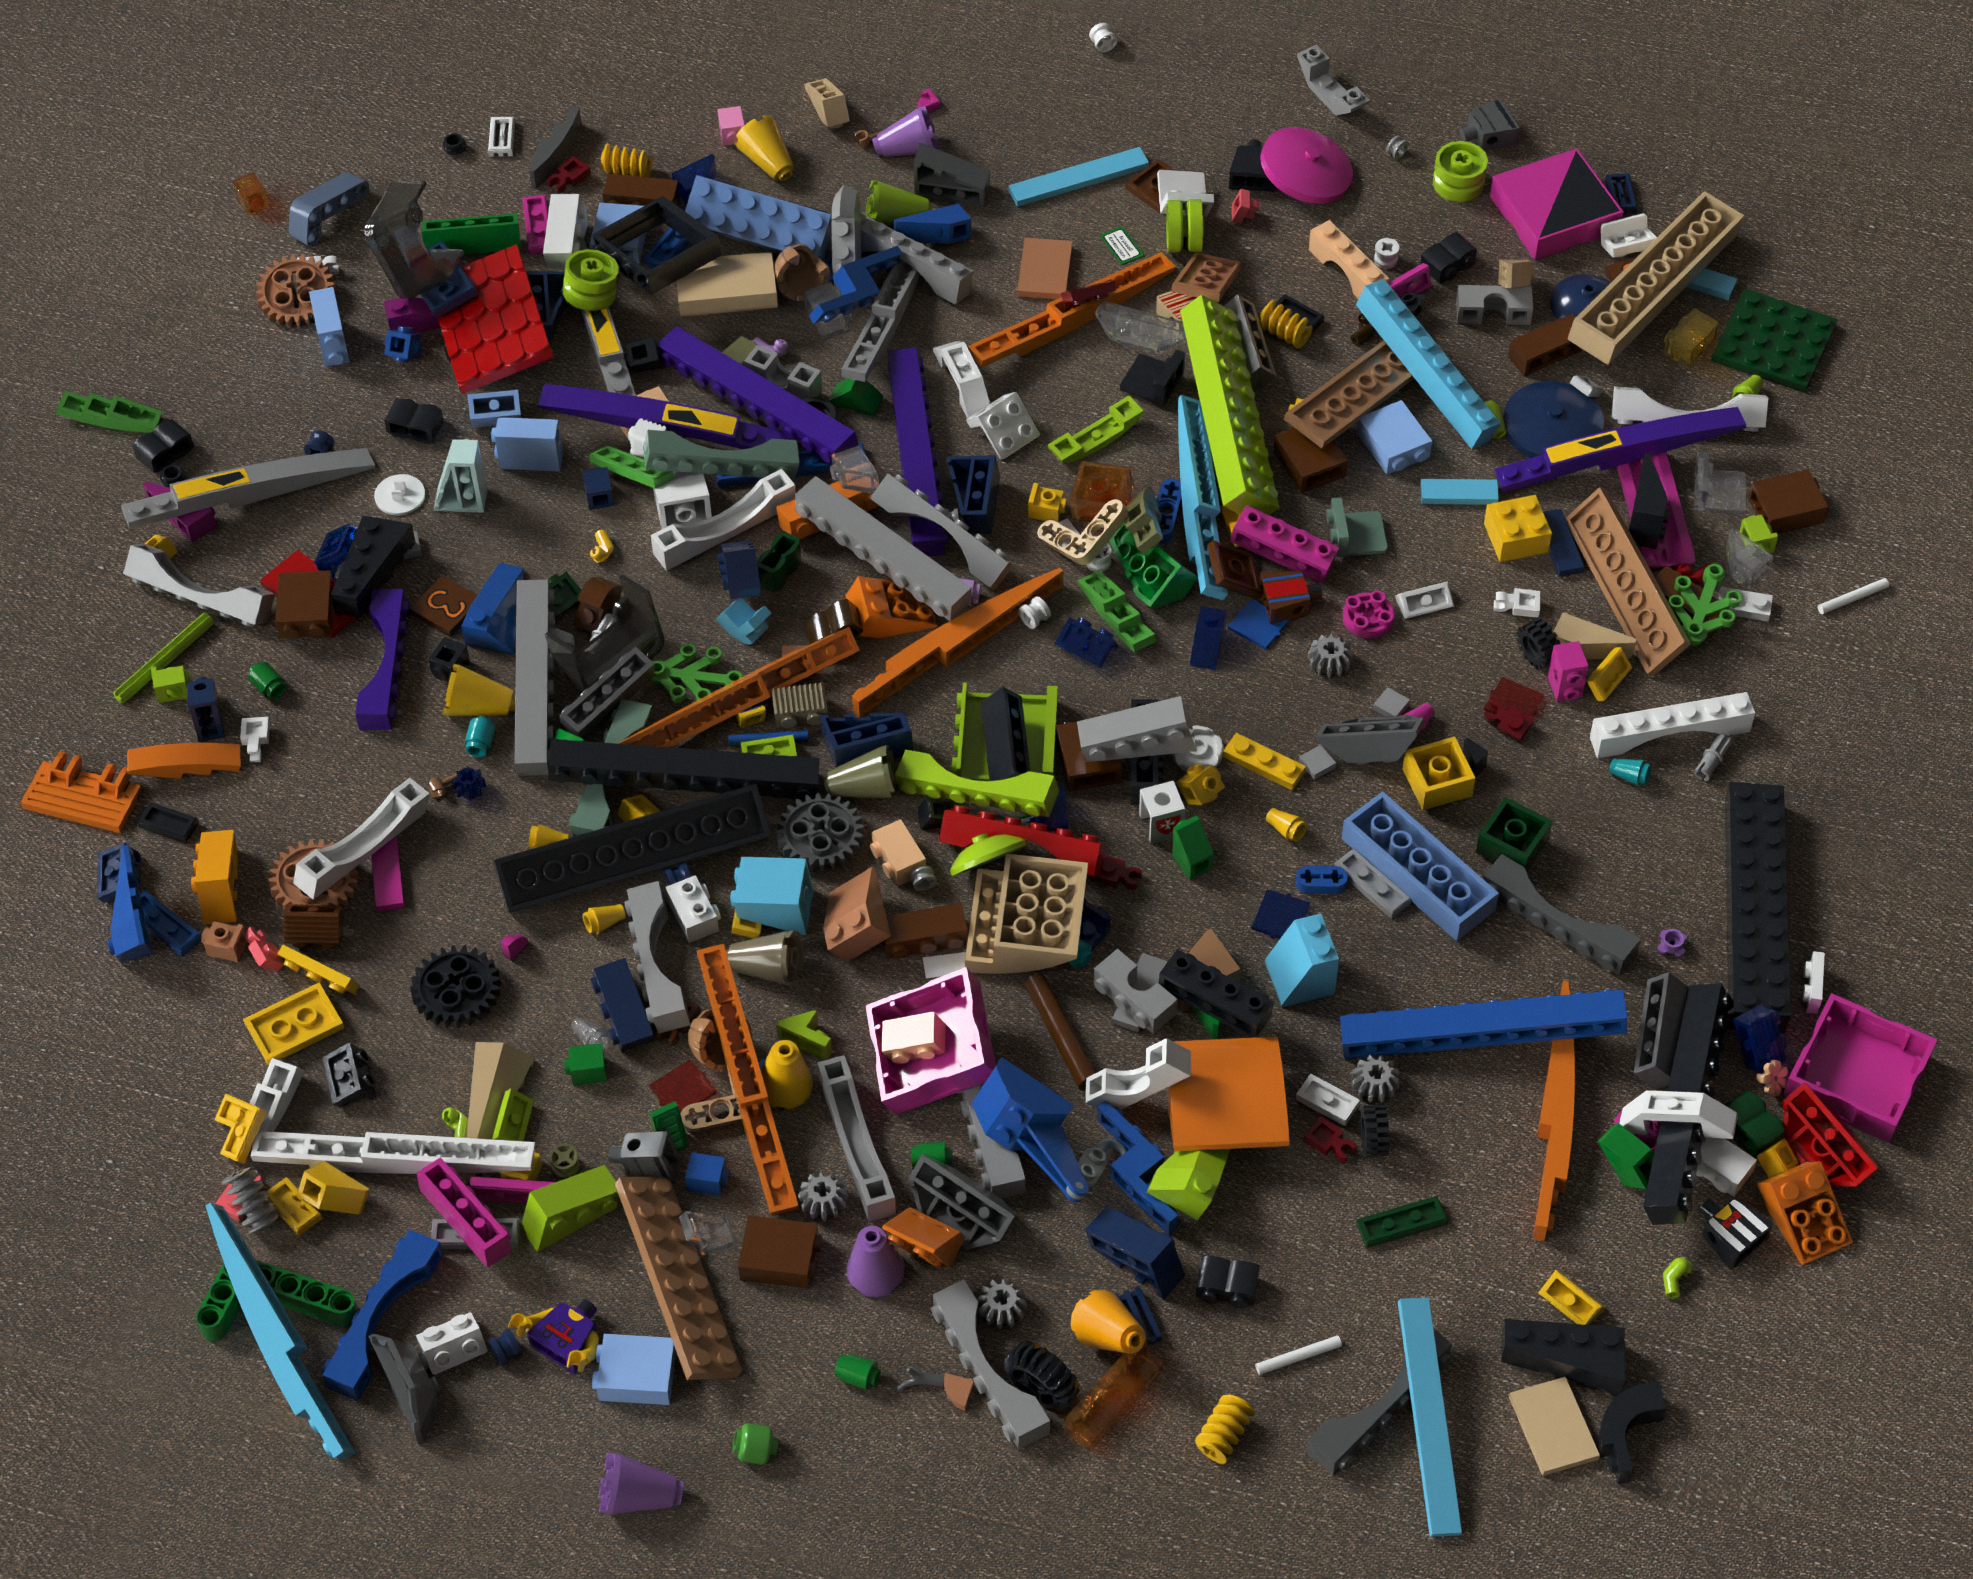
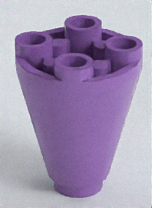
M926 106L917 108L877 134V137L872 138L878 156L916 155L919 143L941 150Z
M606 1454L604 1467L606 1476L601 1479L599 1496H601L599 1513L618 1514L672 1507L673 1504H681L683 1481L677 1480L673 1475L622 1454Z

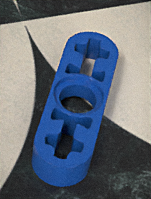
M1167 479L1160 486L1157 498L1159 511L1164 507H1168L1173 512L1171 514L1160 512L1161 517L1158 519L1160 528L1161 523H1165V529L1162 532L1163 539L1159 543L1170 541L1174 534L1182 501L1181 482L1176 479ZM1170 490H1174L1172 499L1168 498Z

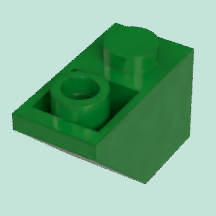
M1198 816L1180 821L1173 831L1172 858L1189 880L1213 869L1214 853Z
M1616 1123L1598 1140V1143L1623 1186L1646 1190L1654 1153L1640 1139L1621 1124Z

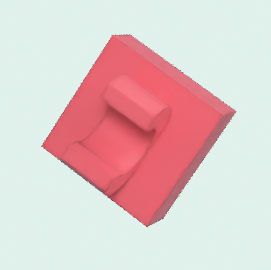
M1240 189L1232 203V222L1239 224L1242 223L1244 217L1254 219V210H1259V201L1250 200V191Z

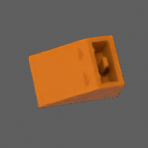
M858 576L845 595L846 599L851 601L858 609L863 632L859 636L879 639L932 629L938 626L933 609L924 602L916 600L913 594L905 588L898 587L894 581Z
M1821 1161L1805 1162L1757 1183L1767 1211L1801 1265L1853 1243Z
M911 1207L885 1223L882 1227L889 1234L887 1239L894 1242L893 1244L900 1247L899 1249L912 1256L918 1254L919 1257L925 1259V1262L939 1269L942 1264L951 1268L966 1238L960 1231Z

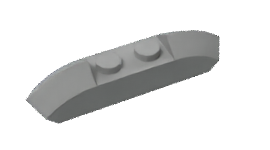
M845 184L835 194L832 204L833 275L842 265L861 259L860 197L858 191ZM834 281L836 297L843 296Z

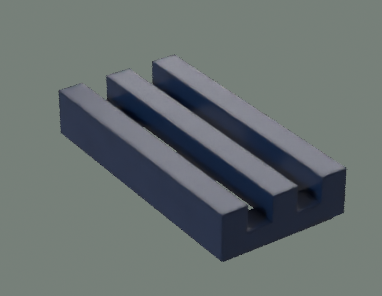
M1630 173L1606 175V188L1617 202L1612 180L1615 181L1619 206L1623 210V215L1627 214L1628 211H1631L1632 214H1637V203ZM1621 180H1624L1629 204L1625 202Z
M1140 1286L1134 1288L1132 1292L1129 1290L1124 1291L1121 1296L1116 1294L1122 1303L1127 1302L1132 1315L1144 1329L1146 1340L1143 1347L1161 1341L1162 1334ZM1133 1299H1137L1153 1336H1149Z

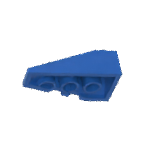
M502 563L498 564L471 604L462 623L465 645L515 655L517 580H524V568Z
M123 845L111 923L112 938L108 939L110 954L115 955L119 962L152 955L133 852L129 845Z

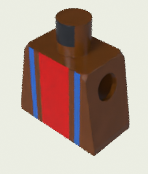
M1300 571L1260 572L1261 598L1270 624L1287 619L1291 621L1305 617L1309 614L1310 600L1322 599L1321 585H1306L1303 573Z

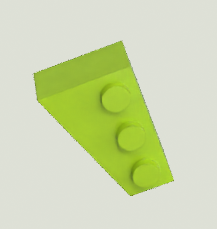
M605 1165L530 1192L521 1229L537 1253L617 1208L620 1197L615 1186L616 1181Z

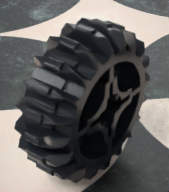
M1021 1341L1009 1352L1004 1361V1369L1007 1372L1008 1378L1013 1380V1385L1017 1386L1022 1392L1035 1396L1040 1405L1045 1409L1050 1408L1054 1412H1063L1075 1401L1077 1394L1080 1392V1384L1077 1381L1076 1375L1071 1372V1368L1066 1366L1063 1360H1060L1055 1353H1051L1046 1347L1042 1348L1038 1343L1033 1344L1031 1341Z

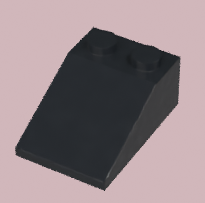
M1644 453L1629 532L1637 546L1657 549L1659 539L1664 540L1667 527L1665 524H1668L1670 508H1666L1668 497L1652 458L1647 453Z

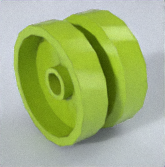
M1465 141L1450 142L1442 146L1437 152L1433 177L1435 191L1441 197L1455 202L1471 201L1479 197L1484 191L1488 158L1483 149L1471 142Z
M1189 199L1186 203L1185 215H1183L1180 200H1167L1166 238L1168 253L1181 252L1183 237H1186V246L1189 252H1202L1204 214H1202L1201 199Z
M586 249L571 254L565 263L563 296L566 301L574 307L590 311L602 310L610 306L616 298L619 266L616 260L599 250Z

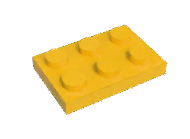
M320 982L243 1019L245 1026L268 1066L272 1058L281 1060L345 1029L342 1020Z

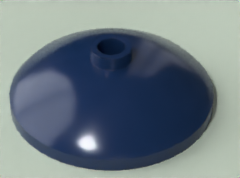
M1590 274L1574 275L1563 279L1554 287L1551 293L1550 307L1552 313L1557 319L1564 318L1570 314L1577 317L1611 282Z

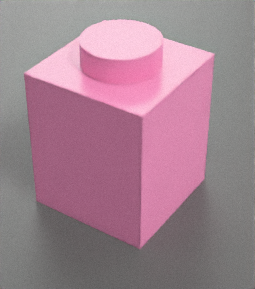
M741 106L717 109L723 146L735 144V141H738L736 135L744 126Z

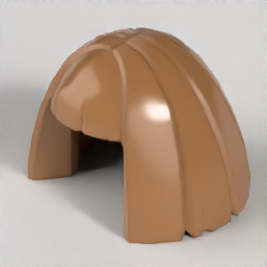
M799 243L786 247L779 254L775 262L774 275L777 287L784 296L791 300L805 301L809 297L817 296L820 290L823 291L828 283L827 278L830 277V270L821 259L813 254L807 245Z
M712 1009L704 1010L691 1022L688 1031L690 1049L697 1060L708 1069L727 1072ZM746 1019V1022H747V1025H748V1029H749V1032H750V1031H752V1028H751L750 1023H749L748 1020Z

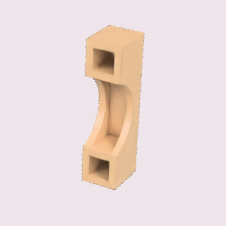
M1330 220L1310 230L1309 251L1323 265L1329 261L1337 263L1347 275L1352 292L1358 299L1366 285L1381 279H1385L1389 283V277Z

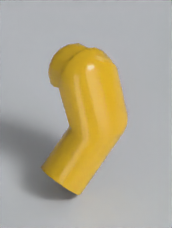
M599 530L595 533L599 546H595V551L591 549L590 556L595 562L602 563L608 559L614 550V546L607 531Z

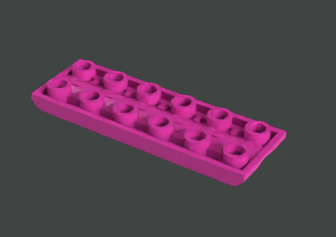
M1667 452L1651 456L1668 497L1666 508H1670L1668 524H1665L1667 527L1664 540L1659 539L1657 549L1638 546L1650 569H1660L1666 565L1668 567H1679L1682 564L1695 565V554ZM1643 459L1616 466L1630 520Z

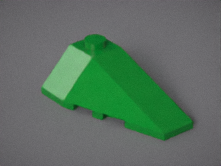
M1125 521L1109 540L1118 560L1122 562L1126 570L1127 578L1132 582L1135 595L1152 609L1183 599L1198 580L1194 573L1158 545L1143 554L1137 548L1133 534L1126 528Z

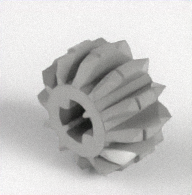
M1331 633L1329 638L1321 635L1319 640H1313L1308 651V658L1311 669H1317L1318 676L1326 673L1328 678L1332 674L1340 677L1342 671L1348 672L1353 659L1350 642H1344L1342 636L1336 639Z
M1371 1055L1367 1057V1062L1360 1059L1357 1063V1068H1354L1352 1072L1353 1090H1358L1359 1098L1367 1096L1369 1103L1373 1099H1378L1381 1104L1385 1097L1392 1099L1394 1092L1399 1088L1400 1084L1398 1079L1400 1073L1398 1069L1393 1068L1392 1060L1384 1062L1382 1055L1378 1060H1374Z
M821 1171L817 1178L810 1174L808 1182H802L800 1186L801 1192L798 1194L799 1202L802 1204L803 1212H810V1217L813 1220L820 1215L825 1222L827 1215L836 1218L838 1210L845 1209V1201L848 1198L846 1189H844V1182L842 1179L836 1180L834 1173L825 1177V1174Z
M1004 1277L1001 1284H997L992 1279L990 1288L983 1286L981 1289L982 1296H979L977 1301L980 1307L979 1315L981 1318H986L988 1326L996 1322L1000 1330L1005 1323L1012 1328L1014 1320L1022 1321L1023 1312L1027 1310V1302L1024 1300L1026 1298L1024 1290H1018L1016 1281L1007 1285V1280Z

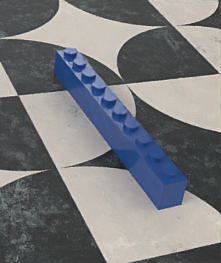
M1612 989L1593 993L1577 992L1572 995H1548L1539 998L1522 997L1517 1000H1492L1486 1003H1463L1453 1006L1437 1005L1432 1008H1407L1399 1011L1382 1010L1376 1013H1352L1340 1016L1344 1059L1366 1058L1369 1055L1377 1057L1381 1055L1388 1056L1627 1034V1012L1623 990Z

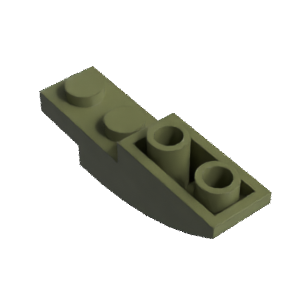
M1150 486L1125 505L1128 510V517L1125 520L1126 528L1133 534L1136 546L1143 554L1155 548L1163 539L1158 523L1161 514L1153 489Z

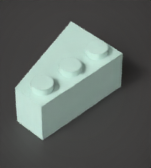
M452 440L437 488L434 511L484 513L487 484L478 440Z

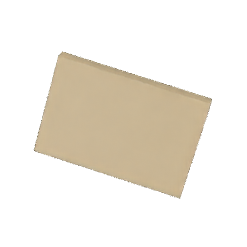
M1566 1376L1509 1394L1511 1404L1542 1476L1599 1460L1600 1454Z

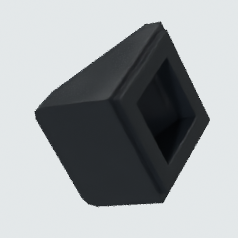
M1466 738L1462 752L1476 778L1486 767L1488 751L1469 738Z
M926 797L917 809L920 829L941 828L944 811L951 809L950 802Z

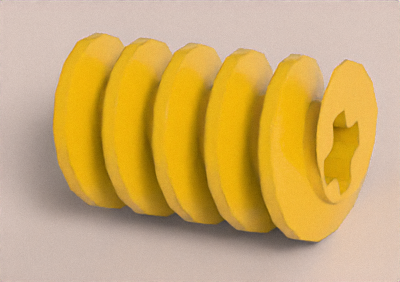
M606 143L601 156L602 171L604 170L607 174L613 172L619 175L650 177L653 156L647 157L646 150H642L640 156H638L637 148H633L631 154H629L628 147L625 146L621 153L619 145H615L613 151H611L610 144Z
M1271 300L1260 314L1259 322L1261 328L1264 331H1269L1272 335H1277L1281 340L1285 339L1286 343L1293 344L1297 349L1304 346L1313 331L1312 325L1307 327L1308 319L1305 317L1299 322L1300 314L1298 313L1294 314L1291 318V309H1287L1283 313L1284 306L1280 304L1275 309L1276 301Z
M1223 1395L1220 1397L1218 1405L1213 1409V1414L1208 1417L1207 1424L1202 1427L1201 1433L1196 1437L1197 1447L1212 1461L1225 1464L1227 1458L1224 1454H1232L1233 1448L1231 1445L1238 1444L1239 1439L1236 1435L1241 1436L1244 1434V1428L1241 1425L1248 1426L1250 1424L1248 1416H1255L1254 1408L1247 1401L1237 1396Z

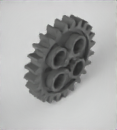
M817 793L814 800L809 795H806V802L804 803L796 799V807L788 805V813H781V821H777L778 830L776 835L778 847L783 850V856L806 859L810 872H813L816 866H819L821 872H824L825 866L828 865L832 870H835V863L837 862L845 866V858L853 860V852H860L859 844H863L864 825H862V817L858 816L857 808L851 809L849 801L841 804L840 796L834 801L831 800L829 793L825 799H821L820 794Z

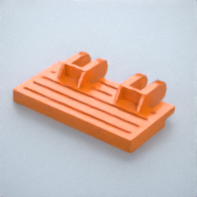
M58 752L52 763L42 762L21 801L23 809L117 833L122 832L138 801L137 796L141 790V785L130 783L126 789L131 778V774L127 772V767L122 768L115 782L111 783L116 774V766L114 764L108 763L101 775L81 770L76 779L83 763V757L73 756L65 771H63L67 762V754L65 752Z

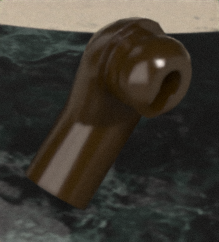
M1363 313L1358 316L1359 330L1350 336L1352 343L1356 346L1370 338L1375 332V328Z

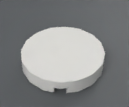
M1193 726L1197 751L1171 754L1173 762L1185 772H1187L1189 767L1197 763L1213 765L1216 768L1223 756L1224 747L1222 739L1208 727Z

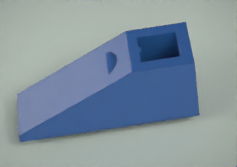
M959 204L894 219V230L919 243L951 244L970 239L972 218Z

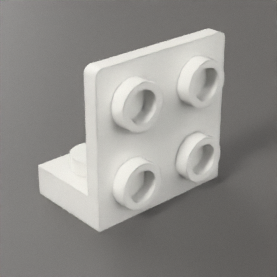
M1172 170L1158 171L1160 214H1166L1167 200H1180L1183 215H1185L1187 201L1189 199H1201L1202 214H1204V217H1207L1214 204V194H1206L1204 173Z
M1017 392L1001 396L966 419L970 428L980 426L983 429L1000 460L1007 458L1040 436Z

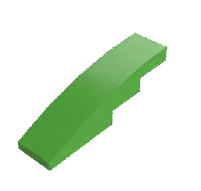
M66 390L56 410V415L110 429L151 433L155 430L163 413L162 411L116 395L113 400L89 393L88 398Z
M1100 570L1077 580L1078 585L1104 621L1134 653L1156 643L1155 633L1142 623L1140 613L1127 602L1126 594Z

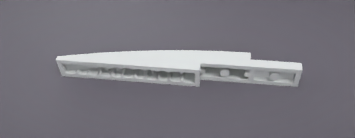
M258 1131L253 1143L251 1158L255 1162L309 1165L310 1168L322 1162H327L341 1172L417 1174V1172L441 1157L457 1173L510 1172L532 1169L536 1144L535 1142L375 1132H366L365 1137Z

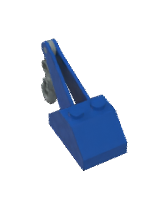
M1004 1058L1000 1059L972 1102L985 1135L1009 1151H1026L1072 1202H1081L1089 1188L1093 1187L1098 1181L1108 1162L1107 1149H1114L1121 1156L1127 1152L1125 1147L1118 1141L1109 1138L1102 1139L1097 1145L1086 1149L1077 1162L1061 1125L1072 1109L1073 1104Z

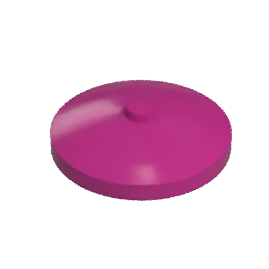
M1300 127L1279 129L1267 138L1261 150V165L1268 179L1283 193L1302 202L1312 204L1334 202L1347 192L1352 182L1353 169L1346 153L1330 138L1316 131Z

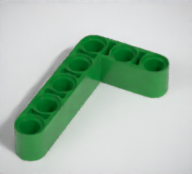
M256 1260L283 1307L339 1326H351L352 1318L359 1309L355 1297L350 1291ZM224 1263L196 1315L200 1331L208 1341H218L227 1334L241 1307ZM296 1288L295 1291L286 1293L289 1289ZM224 1296H230L226 1300H220ZM317 1297H323L320 1301L312 1302ZM343 1306H349L346 1310H339ZM217 1320L215 1324L207 1325L209 1322Z

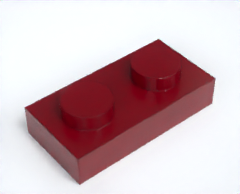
M1114 281L1102 282L1062 292L1061 296L1063 302H1072L1074 306L1087 303L1086 298L1094 296V300L1109 297L1108 292L1116 291Z

